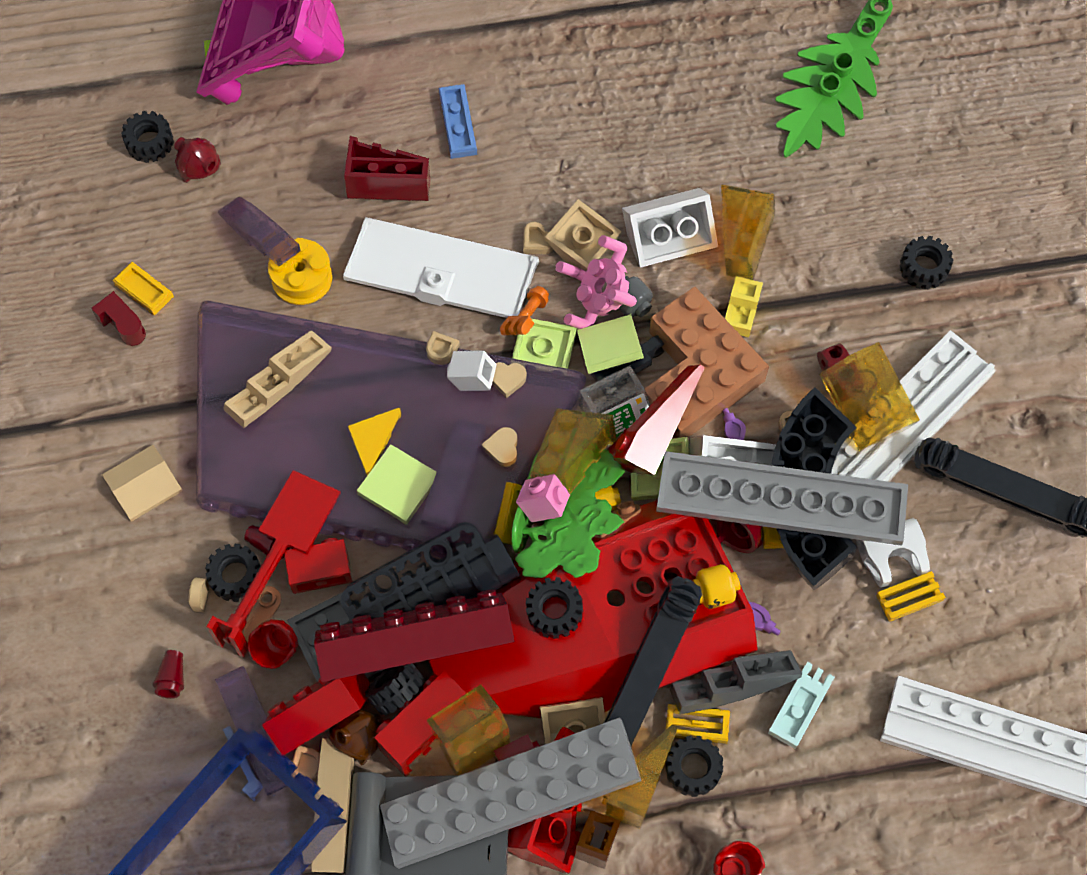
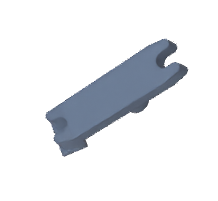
M228 726L223 731L234 753L224 758V763L229 772L241 766L248 780L242 791L252 801H255L256 795L263 789L264 785L256 778L233 729Z

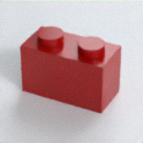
M325 539L321 541V544L312 545L307 554L294 548L284 552L289 585L293 594L353 582L344 539Z

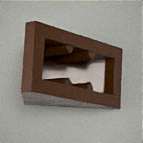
M591 810L576 846L574 858L605 869L621 821Z

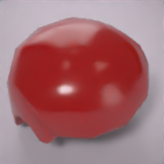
M270 619L258 625L250 633L247 649L252 660L260 667L277 669L295 655L298 647V638L293 628L285 621Z
M735 841L719 850L715 856L713 873L714 875H761L762 870L765 868V861L756 846L750 842Z

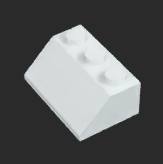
M701 188L622 208L627 236L639 267L718 247L710 195Z

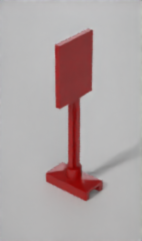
M292 471L258 530L259 533L275 539V543L235 613L229 616L227 622L212 616L206 626L218 646L223 648L225 643L229 644L231 642L237 654L243 658L248 652V643L242 631L247 624L246 619L287 547H292L305 554L308 553L337 502L341 491L297 471Z

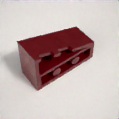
M350 136L344 174L347 198L429 201V158L398 149L396 152L382 149L381 144L373 142L372 145L358 142L357 137Z

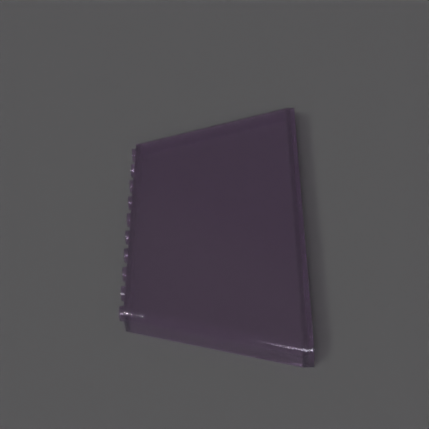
M203 301L197 313L196 501L203 510L208 512L222 510L238 518L252 516L257 517L258 520L263 522L294 470L341 491L337 502L319 532L320 534L332 535V533L344 535L345 538L352 541L366 539L382 547L396 545L401 546L405 551H409L458 523L470 522L477 527L483 540H486L495 534L506 482L523 486L525 480L528 479L536 454L542 451L546 454V457L549 456L584 396L586 376L575 370L487 354L495 363L501 362L506 365L518 363L523 365L527 372V379L524 385L508 398H505L493 385H491V389L488 391H460L447 378L449 363L437 365L428 359L426 352L427 342L213 301ZM312 330L332 347L331 352L299 384L245 428L224 411V403L244 390L247 380L268 367L271 357ZM458 348L457 351H470V350H465V349H460V348ZM396 408H400L401 417L398 419L382 455L391 444L440 474L439 481L407 525L357 495V489L367 475L348 428L349 425ZM504 427L513 429L517 434V459L513 465L508 467L497 464L482 449V444L496 431ZM461 530L460 538L452 542L451 536L447 537L452 545L453 552L457 551L455 548L457 547L456 543L462 540L467 544L470 543L473 532L466 533L465 530ZM437 544L430 548L431 554L435 557L444 558L447 554L446 548L442 545Z

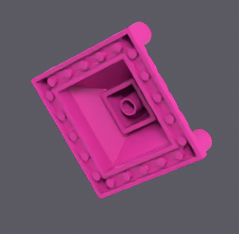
M222 0L196 92L203 97L212 95L228 105L235 103L240 98L242 93L240 89L241 84L235 79L245 73L249 75L287 63L289 65H309L338 61L344 54V38L331 0Z

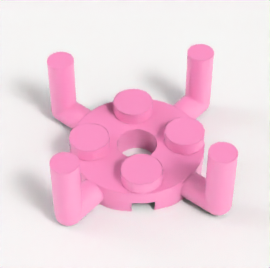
M602 235L599 238L598 244L614 251L611 259H593L588 264L587 271L562 261L556 264L557 272L582 281L581 286L577 289L576 296L582 302L585 309L588 310L585 318L566 314L564 317L566 325L582 329L594 325L598 315H609L607 314L609 311H616L622 304L629 307L636 305V298L628 293L629 281L625 280L624 273H627V271L621 264L627 251L625 243ZM606 282V283H607L606 289H605V291L602 293V287H603L604 283Z

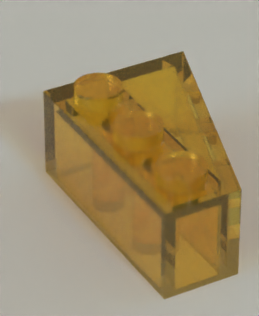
M721 184L726 276H737L754 280L775 216V196L771 193Z
M556 408L531 470V479L555 474L568 493L571 494L585 477V471L590 465L597 463L601 458V452L608 444L612 445L617 439L613 415Z

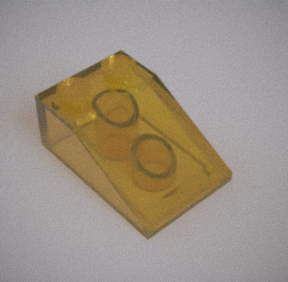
M482 685L477 686L427 719L454 775H463L475 770L494 757V750L510 743L509 727L499 706Z
M671 725L635 757L641 782L603 795L602 804L606 805V816L641 829L678 729L677 726Z

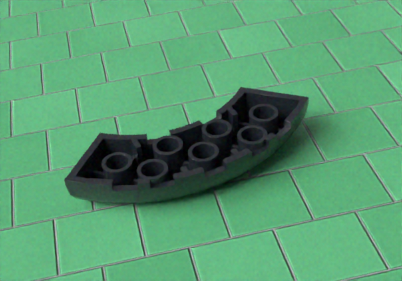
M814 387L796 406L784 428H782L774 450L771 466L831 474L835 461L844 448L852 441L857 427ZM776 528L790 561L813 590L822 586L852 560L857 546L850 538Z

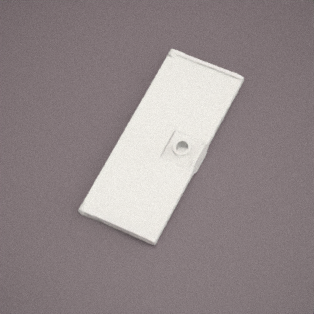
M365 217L343 278L346 281L415 296L421 302L438 306L449 304L507 318L508 316H518L522 311L533 275L539 264V257Z

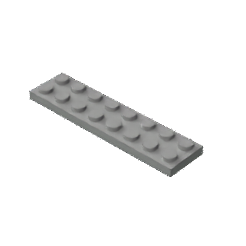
M666 451L664 454L657 512L902 546L904 542L908 484Z
M619 717L381 804L380 807L394 866L400 869L633 785L642 780L623 721Z

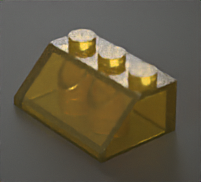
M879 342L851 354L819 374L836 408L857 427L853 441L859 452L911 428L920 420Z

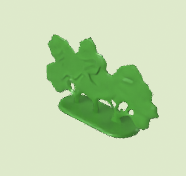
M583 440L574 447L563 446L556 450L554 454L555 462L559 464L560 468L553 474L561 478V473L574 471L572 477L560 480L561 483H564L565 488L570 494L561 517L544 520L543 525L532 528L533 522L529 520L519 506L517 508L512 526V548L515 553H519L515 560L518 566L523 569V576L544 578L558 565H562L564 571L573 575L574 578L595 571L598 567L600 550L596 548L591 538L595 535L610 534L624 523L618 514L611 512L612 507L607 500L596 499L595 492L613 485L625 473V469L614 460L613 455L607 449H597L594 442H588L587 440ZM539 451L536 454L528 479L548 475V460L544 452ZM566 463L571 464L570 467H568V468H566V469L563 468L564 464H566ZM538 534L546 536L547 539H538ZM530 536L533 542L530 547L524 549Z

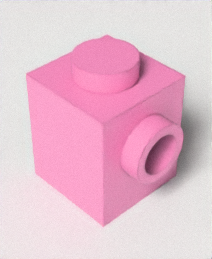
M552 474L525 480L516 503L531 522L555 519L562 516L570 494L557 476Z

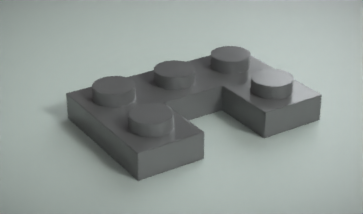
M342 593L287 620L298 638V644L317 682L321 676L314 647L315 631L321 630V625L330 622H339L340 625L351 623L341 604ZM378 670L364 674L370 681L382 673Z

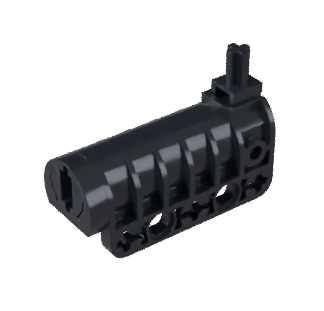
M461 522L351 582L341 595V604L352 623V619L359 616L370 615L371 619L384 617V612L393 609H402V612L415 610L416 605L432 602L434 606L446 604V600L452 597L464 596L465 600L476 598L479 592L498 590L521 576L498 534L483 540L474 524ZM461 530H465L466 533L473 532L471 542L467 544L462 540L456 543L457 547L455 548L457 551L453 552L452 545L447 537L451 536V540L454 542L460 538ZM437 544L442 545L446 548L447 554L444 558L436 559L431 555L430 548ZM423 551L426 562L424 561L417 566L416 573H413L412 570L402 573L403 576L400 577L402 581L400 582L398 572L405 568L407 560L412 564L420 561L422 556L420 552ZM379 575L388 576L392 581V586L389 588L380 587L377 584L376 577ZM369 586L370 591L365 593L360 602L358 599L352 600L350 598L353 591L356 594H360L366 590L365 587Z

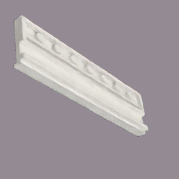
M950 330L855 425L857 429L854 437L838 456L832 467L831 474L889 482L915 456L918 445L920 446L922 440L933 437L993 376L996 371L994 369L995 365L991 362L990 364L986 363L976 355L977 351Z
M901 676L896 678L880 738L881 742L1087 807V734Z

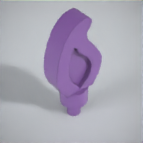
M725 408L723 410L725 415L723 417L725 437L744 440L746 433L745 424L738 418L736 419L734 414L729 412L728 408Z
M749 602L754 614L755 630H764L769 634L772 632L778 636L781 631L775 627L776 623L771 621L769 612L761 605Z

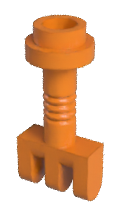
M541 286L531 288L527 293V304L518 316H508L500 327L501 334L526 335L534 325L531 319L534 311L537 308H544L549 302L548 291Z

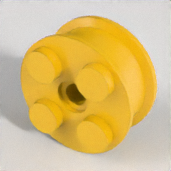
M296 238L287 241L273 251L268 261V272L273 289L278 297L287 303L294 305L314 303L326 295L331 287L333 275L328 254L321 245L312 240Z

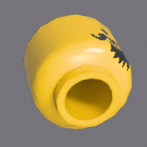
M723 564L698 571L696 579L692 580L694 584L701 588L700 604L702 603L708 609L734 602L736 591L740 590L738 575L736 572L731 573Z

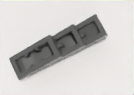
M791 650L734 658L732 666L703 670L699 679L673 682L670 692L679 714L719 707L765 693L801 678L802 672Z

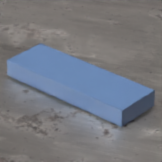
M465 84L438 88L451 159L477 155Z

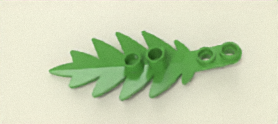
M868 0L849 33H832L827 35L828 40L837 44L819 45L798 52V57L821 65L802 67L783 73L784 79L809 86L786 92L775 99L777 103L799 109L776 123V128L789 132L784 148L785 158L795 153L805 142L819 150L822 141V122L839 137H844V118L839 103L859 120L864 118L861 99L854 82L871 97L877 96L876 83L868 61L875 66H878L880 63L871 45L892 12L893 4L891 0ZM881 5L884 10L877 11L875 6ZM867 26L871 31L868 33L863 32L862 27Z

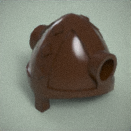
M358 710L330 727L328 737L334 747L342 753L358 759L359 764L362 766L367 763L369 758L378 749L374 737L377 735V728L384 720L379 714L373 715L365 710Z

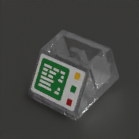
M631 366L579 390V407L604 449H607L623 433L624 429H628L650 406L645 389Z

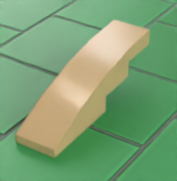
M312 330L271 357L268 367L247 380L246 388L224 403V411L245 428L299 384L331 352L332 347Z
M322 738L315 801L312 872L344 873L354 758L334 747L329 738Z

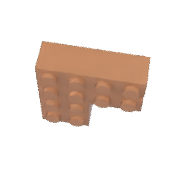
M695 286L651 317L649 333L652 337L658 335L664 342L662 348L678 365L643 389L648 406L660 396L687 366L702 365L705 367L672 439L689 438L723 413L725 408H730L765 382L769 365Z

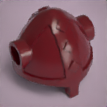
M180 137L174 144V149L177 150L175 164L185 183L189 182L190 179L208 177L219 169L221 165L219 155L215 147L207 139H185Z
M718 520L717 538L720 544L722 542L731 549L746 554L754 552L763 544L761 540L763 526Z

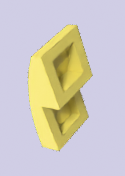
M736 276L725 319L741 336L749 337L763 283Z

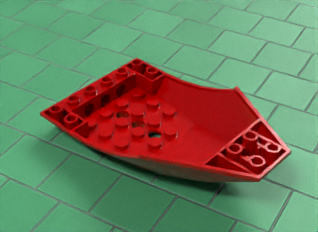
M658 500L640 505V513L620 525L612 533L607 534L603 538H591L596 548L600 550L598 567L591 573H585L581 577L574 578L573 575L564 571L562 565H558L544 578L523 576V569L518 566L514 559L513 563L521 577L496 590V593L502 592L508 605L514 642L430 659L428 662L433 674L439 676L445 671L471 697L472 705L468 709L470 711L541 718V706L602 697L604 712H607L611 708L657 610V604L661 599V595L669 584L664 578V573L672 572L681 578H687L692 581L696 579L698 571L720 564L725 565L731 573L734 571L709 519L657 512ZM549 577L551 581H555L556 577H560L562 582L570 581L571 586H576L579 590L583 603L581 623L578 622V628L575 631L570 630V635L564 637V634L559 635L558 639H554L553 635H549L547 638L543 636L542 632L537 633L533 625H530L526 612V598H529L530 589L534 590L537 582L540 581L543 584L545 583V578ZM640 581L647 582L651 586L652 592L649 594L641 593L637 589L636 583ZM741 585L740 590L736 591L735 601L730 604L712 609L706 608L702 603L698 605L696 613L684 632L659 688L703 670L734 660V658L757 652L754 614ZM610 591H618L623 595L624 603L621 606L609 604L607 594ZM558 597L549 598L542 607L543 613L552 619L562 617L567 610L565 601Z

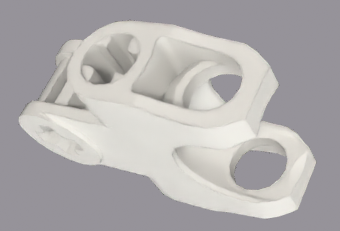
M915 518L905 520L904 542L902 546L856 539L862 561L880 588L889 586V583L892 581V574L888 564V558L892 556L906 559L917 576L926 574L930 570L926 540Z

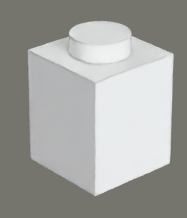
M453 351L451 362L447 368V378L460 391H488L491 389L497 365L485 351Z

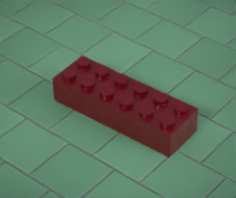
M486 590L477 593V597L465 600L464 596H457L447 599L446 604L434 606L432 602L416 605L413 611L402 612V609L389 610L383 613L384 617L371 619L370 615L353 618L350 624L340 625L339 622L326 623L320 626L321 630L315 631L314 647L321 681L325 682L514 642L508 605L502 592L496 593V590Z

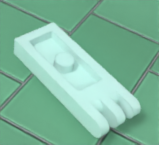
M808 661L802 670L801 678L797 679L768 732L771 736L794 749L797 748L835 676L829 674L825 678L824 684L819 682L818 680L824 671L819 667L813 678L807 675L813 665Z

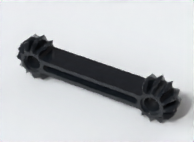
M929 437L926 440H922L920 446L918 445L914 458L915 466L922 470L923 473L931 475L932 478L936 477L941 481L944 479L1061 526L1064 531H1069L1072 535H1078L1082 538L1087 537V498L1084 496H1075L961 450L958 445H953L949 441H943L940 438L934 439Z
M677 576L670 580L668 586L665 587L657 604V610L604 720V723L620 717L623 721L630 746L634 742L684 632L700 604L701 588L687 578L684 579Z

